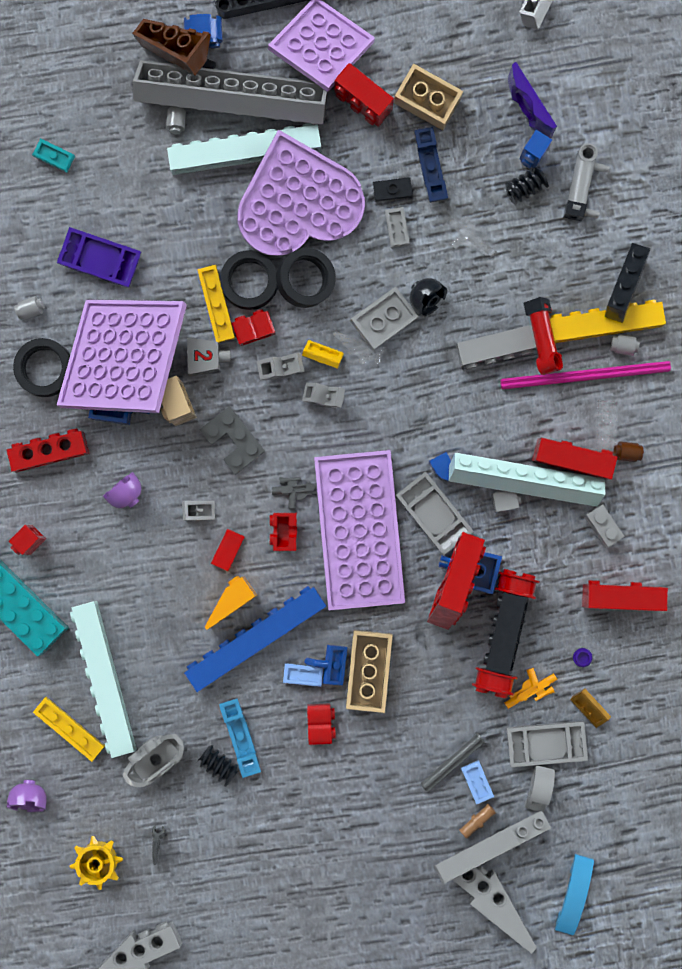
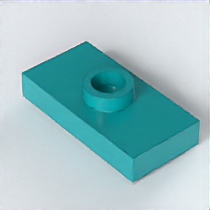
M41 138L32 154L33 157L66 173L75 158L74 154Z

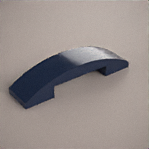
M433 127L414 130L429 203L447 200L448 194L445 180H443Z

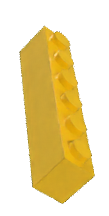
M656 300L645 301L643 305H637V302L630 303L623 323L606 318V310L600 311L599 308L590 309L588 313L581 314V311L569 313L570 316L562 317V314L550 316L555 343L654 329L666 325L663 303L656 302Z

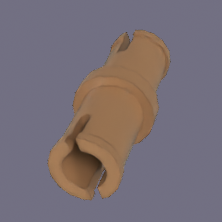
M487 804L480 812L471 816L472 819L459 829L460 832L468 839L477 829L484 827V823L496 814L495 810Z

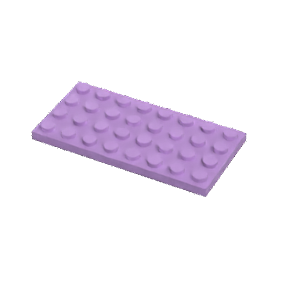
M391 450L314 457L328 610L405 603Z

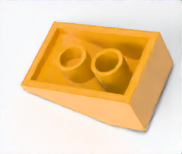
M236 576L228 582L230 586L224 590L205 625L206 630L257 596L245 576L241 578Z

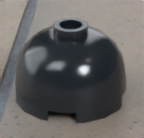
M425 278L416 281L412 285L409 299L412 308L419 315L422 314L426 317L439 308L436 304L441 298L445 300L447 288L436 279Z

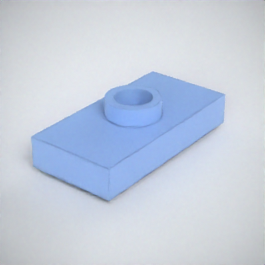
M285 663L283 683L321 687L323 668Z
M479 760L461 767L476 805L494 797Z

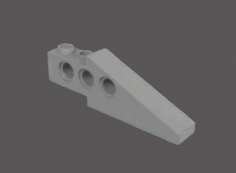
M540 811L435 865L434 868L442 884H445L546 832L551 827L543 812Z
M480 865L472 869V874L469 877L460 875L453 879L454 882L472 895L469 899L470 905L531 954L535 951L537 947L493 869L487 875L488 871ZM486 881L488 883L487 887L479 889V882ZM500 893L503 895V898L500 901H494L493 897L495 894Z
M162 922L153 931L147 929L139 933V937H137L135 930L132 931L97 969H149L150 961L181 947L182 941L174 922ZM160 937L163 943L158 945L153 941V938ZM141 945L145 951L140 953L136 950L135 946ZM119 953L125 954L126 957H127V960H125V961L120 960V959L118 958V954H119Z

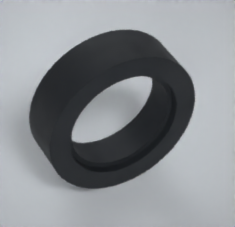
M301 248L293 251L281 261L276 272V284L280 294L287 302L296 307L309 308L318 305L331 295L335 287L336 274L333 264L325 254L313 248ZM307 260L319 268L322 274V286L317 294L304 296L296 292L289 280V272L291 266L297 261Z
M252 250L238 252L225 262L221 270L220 283L222 290L230 303L244 310L262 308L273 299L278 289L276 284V268L272 261L260 252ZM244 263L258 264L268 275L267 287L257 297L244 298L236 294L232 289V274L238 266Z
M47 338L33 339L25 343L15 356L13 363L15 378L24 390L39 397L55 396L61 391L70 354L62 345L54 340ZM40 350L55 352L59 356L62 365L58 379L47 386L33 384L26 373L28 359L32 354Z

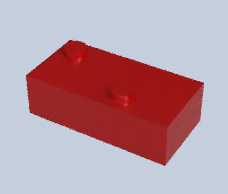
M538 438L532 461L594 477L612 479L618 457L613 456V452L602 449L601 452L574 446L572 442L562 440L558 442L546 438Z
M588 580V584H583L582 607L667 611L668 588L642 586L640 582H630V586L600 585V581Z

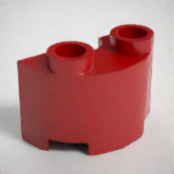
M273 513V515H270V526H273L274 529L273 534H270V545H273V551H296L297 513Z

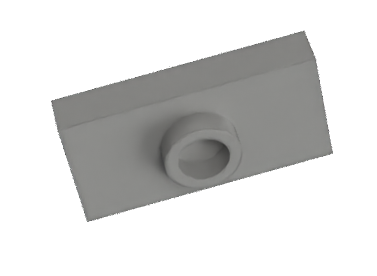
M404 207L385 210L391 248L409 246L410 242Z

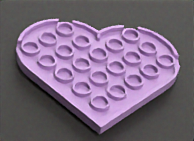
M278 129L239 203L237 212L238 226L243 238L253 249L270 256H282L300 248L307 241L308 237L321 241H333L351 233L362 219L365 197L360 182L349 170Z

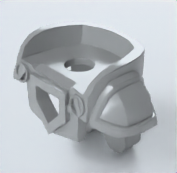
M168 734L165 736H154L145 741L135 753L128 757L130 762L123 773L126 782L133 787H145L153 783L154 780L181 760L184 752L182 739L177 734ZM153 754H158L161 757L159 765L151 763L150 757Z

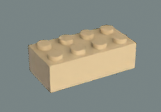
M353 631L346 709L385 713L392 646L391 633Z

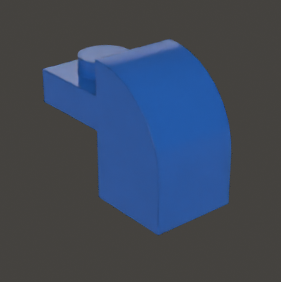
M447 452L428 463L439 479L450 482L449 465L451 459Z

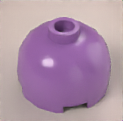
M131 472L115 484L109 492L107 491L103 497L113 507L124 508L129 506L131 508L139 502L137 498L141 494V483L136 475Z
M24 780L23 784L14 786L9 792L7 808L18 811L19 808L27 810V812H43L46 810V793L41 786L35 785V781Z

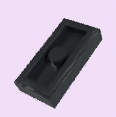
M410 177L373 182L375 202L413 197Z

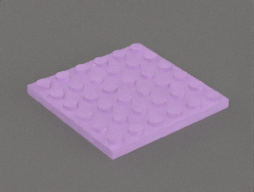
M86 300L57 406L69 409L159 413L187 304L183 301Z

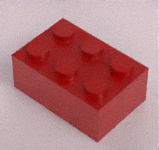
M348 63L335 79L336 97L342 102L346 101L349 103L350 108L357 114L361 113L364 115L365 120L369 124H375L379 127L392 112L394 98L351 63Z

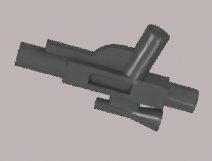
M279 477L280 484L288 483V486L272 487V495L290 493L289 509H296V501L304 499L308 494H318L317 483L307 482V484L297 485V481H301L300 477Z

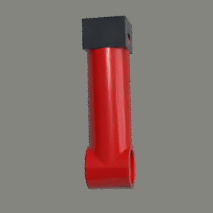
M538 297L524 302L526 316H530L538 353L536 360L538 371L541 375H546L562 370V354L557 352L549 313L552 312L550 300Z

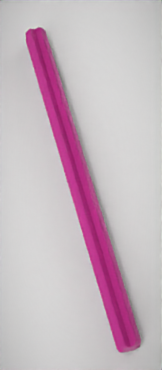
M669 361L505 378L500 380L501 389H512L671 371V364Z

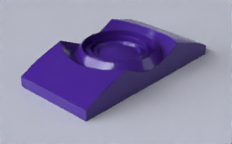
M517 62L513 63L508 75L512 100L519 104L521 110L528 118L529 126L534 131L538 130L547 137L552 138L557 125Z
M69 227L57 264L129 288L142 252Z

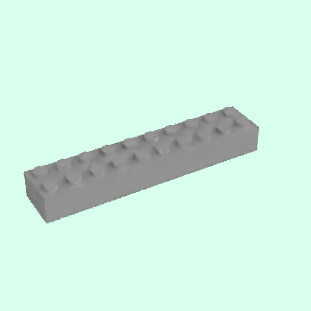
M142 60L139 62L133 79V101L311 124H323L328 92L313 81L201 68L196 76L174 64Z

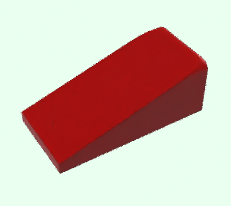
M227 529L211 564L230 571L245 536Z

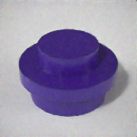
M579 648L573 654V661L579 667H587L592 662V654L588 649Z

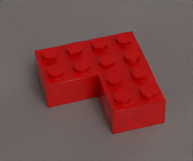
M465 532L461 533L455 544L445 577L438 587L427 620L428 623L449 630L452 625H456V622L465 613L468 606V601L465 600L472 593L474 587L472 581L480 569V565L477 563L483 558L486 547L483 546L484 539Z

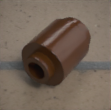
M619 441L613 449V455L617 456L619 461H641L644 454L643 446L632 442Z

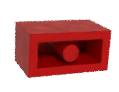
M24 525L8 542L12 544L10 548L16 554L31 555L47 538L33 525Z

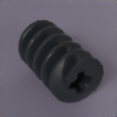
M534 167L532 172L526 171L525 176L523 174L519 175V180L513 178L512 183L506 182L505 188L509 199L515 205L516 198L519 202H522V195L528 199L529 191L535 195V188L542 191L541 185L543 184L548 188L549 184L544 173L537 167Z
M210 745L198 759V761L201 760L200 767L202 768L207 765V773L214 770L212 777L219 774L218 782L225 779L224 786L227 787L237 774L238 765L230 766L232 760L224 761L225 754L218 757L219 750L217 749L212 752L213 745Z

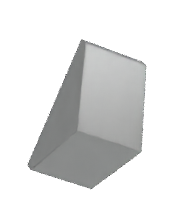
M182 501L183 521L215 520V501Z

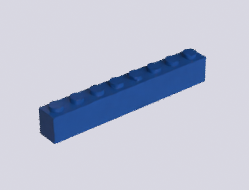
M307 586L299 592L301 596L296 599L292 596L283 602L285 605L283 608L278 610L276 607L268 612L267 615L269 617L262 621L259 618L251 624L252 628L248 631L243 629L236 633V639L230 642L227 639L218 645L220 649L215 653L211 650L203 655L204 660L200 663L194 661L188 665V671L184 674L196 692L325 608L327 605L315 587L310 589Z

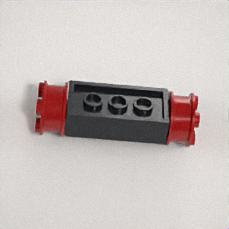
M508 569L498 572L500 574L498 587L494 588V590L507 593H503V596L498 598L497 607L500 609L499 614L495 615L492 626L495 627L494 634H490L488 645L491 648L490 652L485 654L483 664L486 665V668H475L478 672L475 683H472V686L476 687L475 691L482 693L492 691L495 692V696L501 698L514 695L511 692L514 679L518 677L510 674L513 671L529 602L528 598L536 599L534 596L537 583H540V581L535 580L536 576L523 573L521 577L516 575L517 572Z

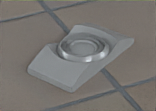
M424 472L396 495L443 556L455 547L462 532L467 534L474 532L427 472Z
M584 721L507 728L510 767L588 761Z

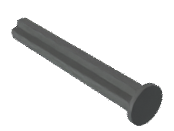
M475 732L476 735L421 783L427 792L433 789L481 745L487 744L477 732Z

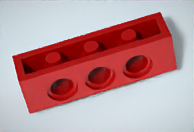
M76 428L68 430L65 435L60 436V433L49 435V439L41 440V438H35L30 440L29 444H12V448L6 449L11 472L17 473L90 454L85 433ZM69 440L71 443L70 448L63 450V442ZM47 445L52 447L49 455L44 454V447ZM31 449L33 457L27 460L25 453Z

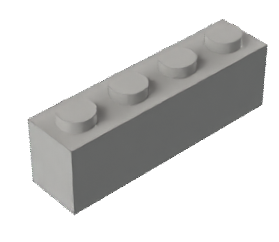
M532 325L459 342L456 344L461 368L466 367L468 370L478 367L477 364L484 362L485 365L496 363V359L499 358L509 360L515 358L514 355L522 353V356L530 355L536 349Z

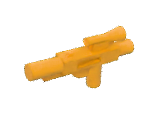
M534 668L527 669L529 679L524 681L522 689L515 692L513 696L510 695V699L504 702L507 709L519 702L528 700L527 698L534 694L537 695L534 700L538 701L549 694L555 693L552 686L546 691L544 690V688L558 680L553 673L538 681Z

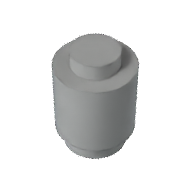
M169 106L166 129L172 134H180L185 130V108Z
M36 296L18 302L14 309L20 320H27L43 314L45 307L41 298L38 299Z
M618 334L612 337L610 351H615L616 354L633 356L634 352L638 353L640 341H636V337Z

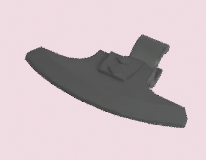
M156 825L152 828V859L154 865L158 861L160 839L165 835L164 826H162V832L156 833Z

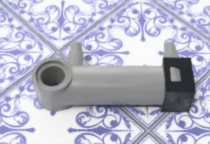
M591 143L583 144L576 155L575 168L563 218L582 221L584 216L599 218V212L586 209L587 197L593 170L609 172L610 167L595 163L598 150ZM583 152L590 153L591 158H585Z

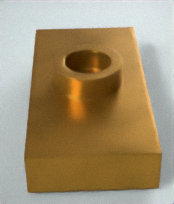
M585 688L570 699L596 728L611 718L607 711Z

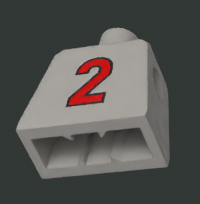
M187 338L188 375L197 376L220 371V362H231V351H220L219 343L216 341Z

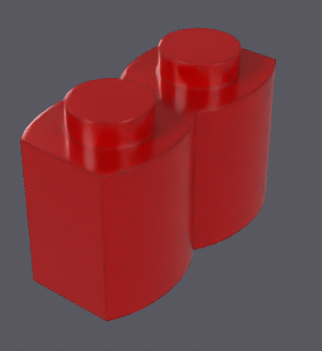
M263 309L253 312L251 317L239 316L232 323L239 346L276 335L269 312H264Z
M331 703L307 704L309 745L332 744V739H336L335 727H331V720H335V708H331Z

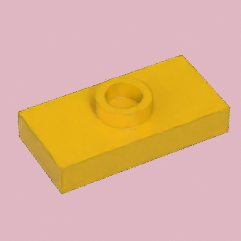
M308 340L302 356L338 369L344 353Z

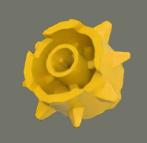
M91 836L90 843L85 848L80 846L74 847L78 857L75 863L70 865V869L76 870L77 876L80 878L79 885L82 886L87 882L89 885H96L98 890H102V885L107 879L118 880L119 877L115 869L117 864L123 861V858L117 857L113 849L114 842L112 840L105 843L97 841L94 836ZM95 859L100 862L99 866L93 864V861Z

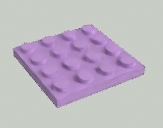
M311 0L268 45V50L328 92L335 85V79L348 63L354 65L374 43L375 37L322 0Z

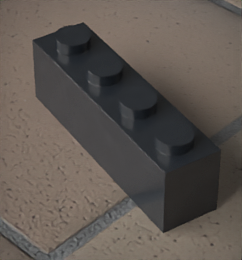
M635 243L631 244L605 312L606 318L623 323L651 248Z

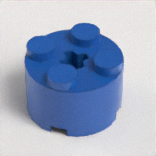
M211 14L190 15L189 20L184 17V29H195L200 33H203V31L209 32L211 34L209 48H220V43L223 42L222 18L216 15V19L211 18Z

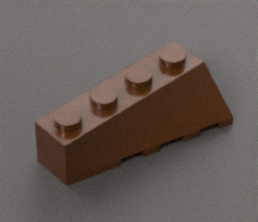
M143 19L132 33L141 47L196 76L207 61L211 37L209 32L203 31V33H200L195 29L189 28L186 30L176 25L167 26L162 22Z

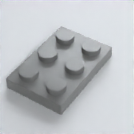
M394 287L351 318L350 322L374 351L419 316L400 291Z

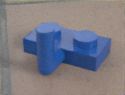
M327 645L325 660L306 658L304 662L312 667L324 668V684L343 685L348 647Z

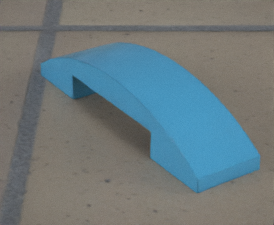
M238 698L220 703L219 707L224 722L227 725L242 778L260 773L261 769L255 747Z
M577 854L574 855L561 911H559L555 925L556 931L570 935L575 934L586 902L594 859Z

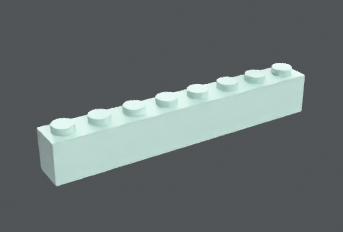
M307 123L298 128L287 126L284 130H280L311 149L321 152L318 124ZM268 129L265 133L259 134L257 132H249L246 136L240 137L239 135H230L227 139L211 138L207 142L192 141L188 145L173 144L167 148L172 175L260 162L277 131L276 129Z
M455 453L449 465L450 482L598 507L605 496V479L461 453Z
M93 601L71 607V620L73 623H76L77 627L75 631L76 639L82 645L80 654L82 660H86L87 668H85L86 676L88 679H91L92 683L90 687L91 695L93 698H96L97 705H95L96 714L101 717L102 721L100 729L102 735H105L107 739L105 743L106 751L108 754H111V758L132 753L137 748L98 602Z

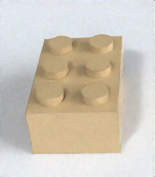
M413 63L394 97V104L444 130L462 99L463 91Z
M177 376L169 378L161 403L163 405L161 412L164 419L178 426L197 417L183 382Z

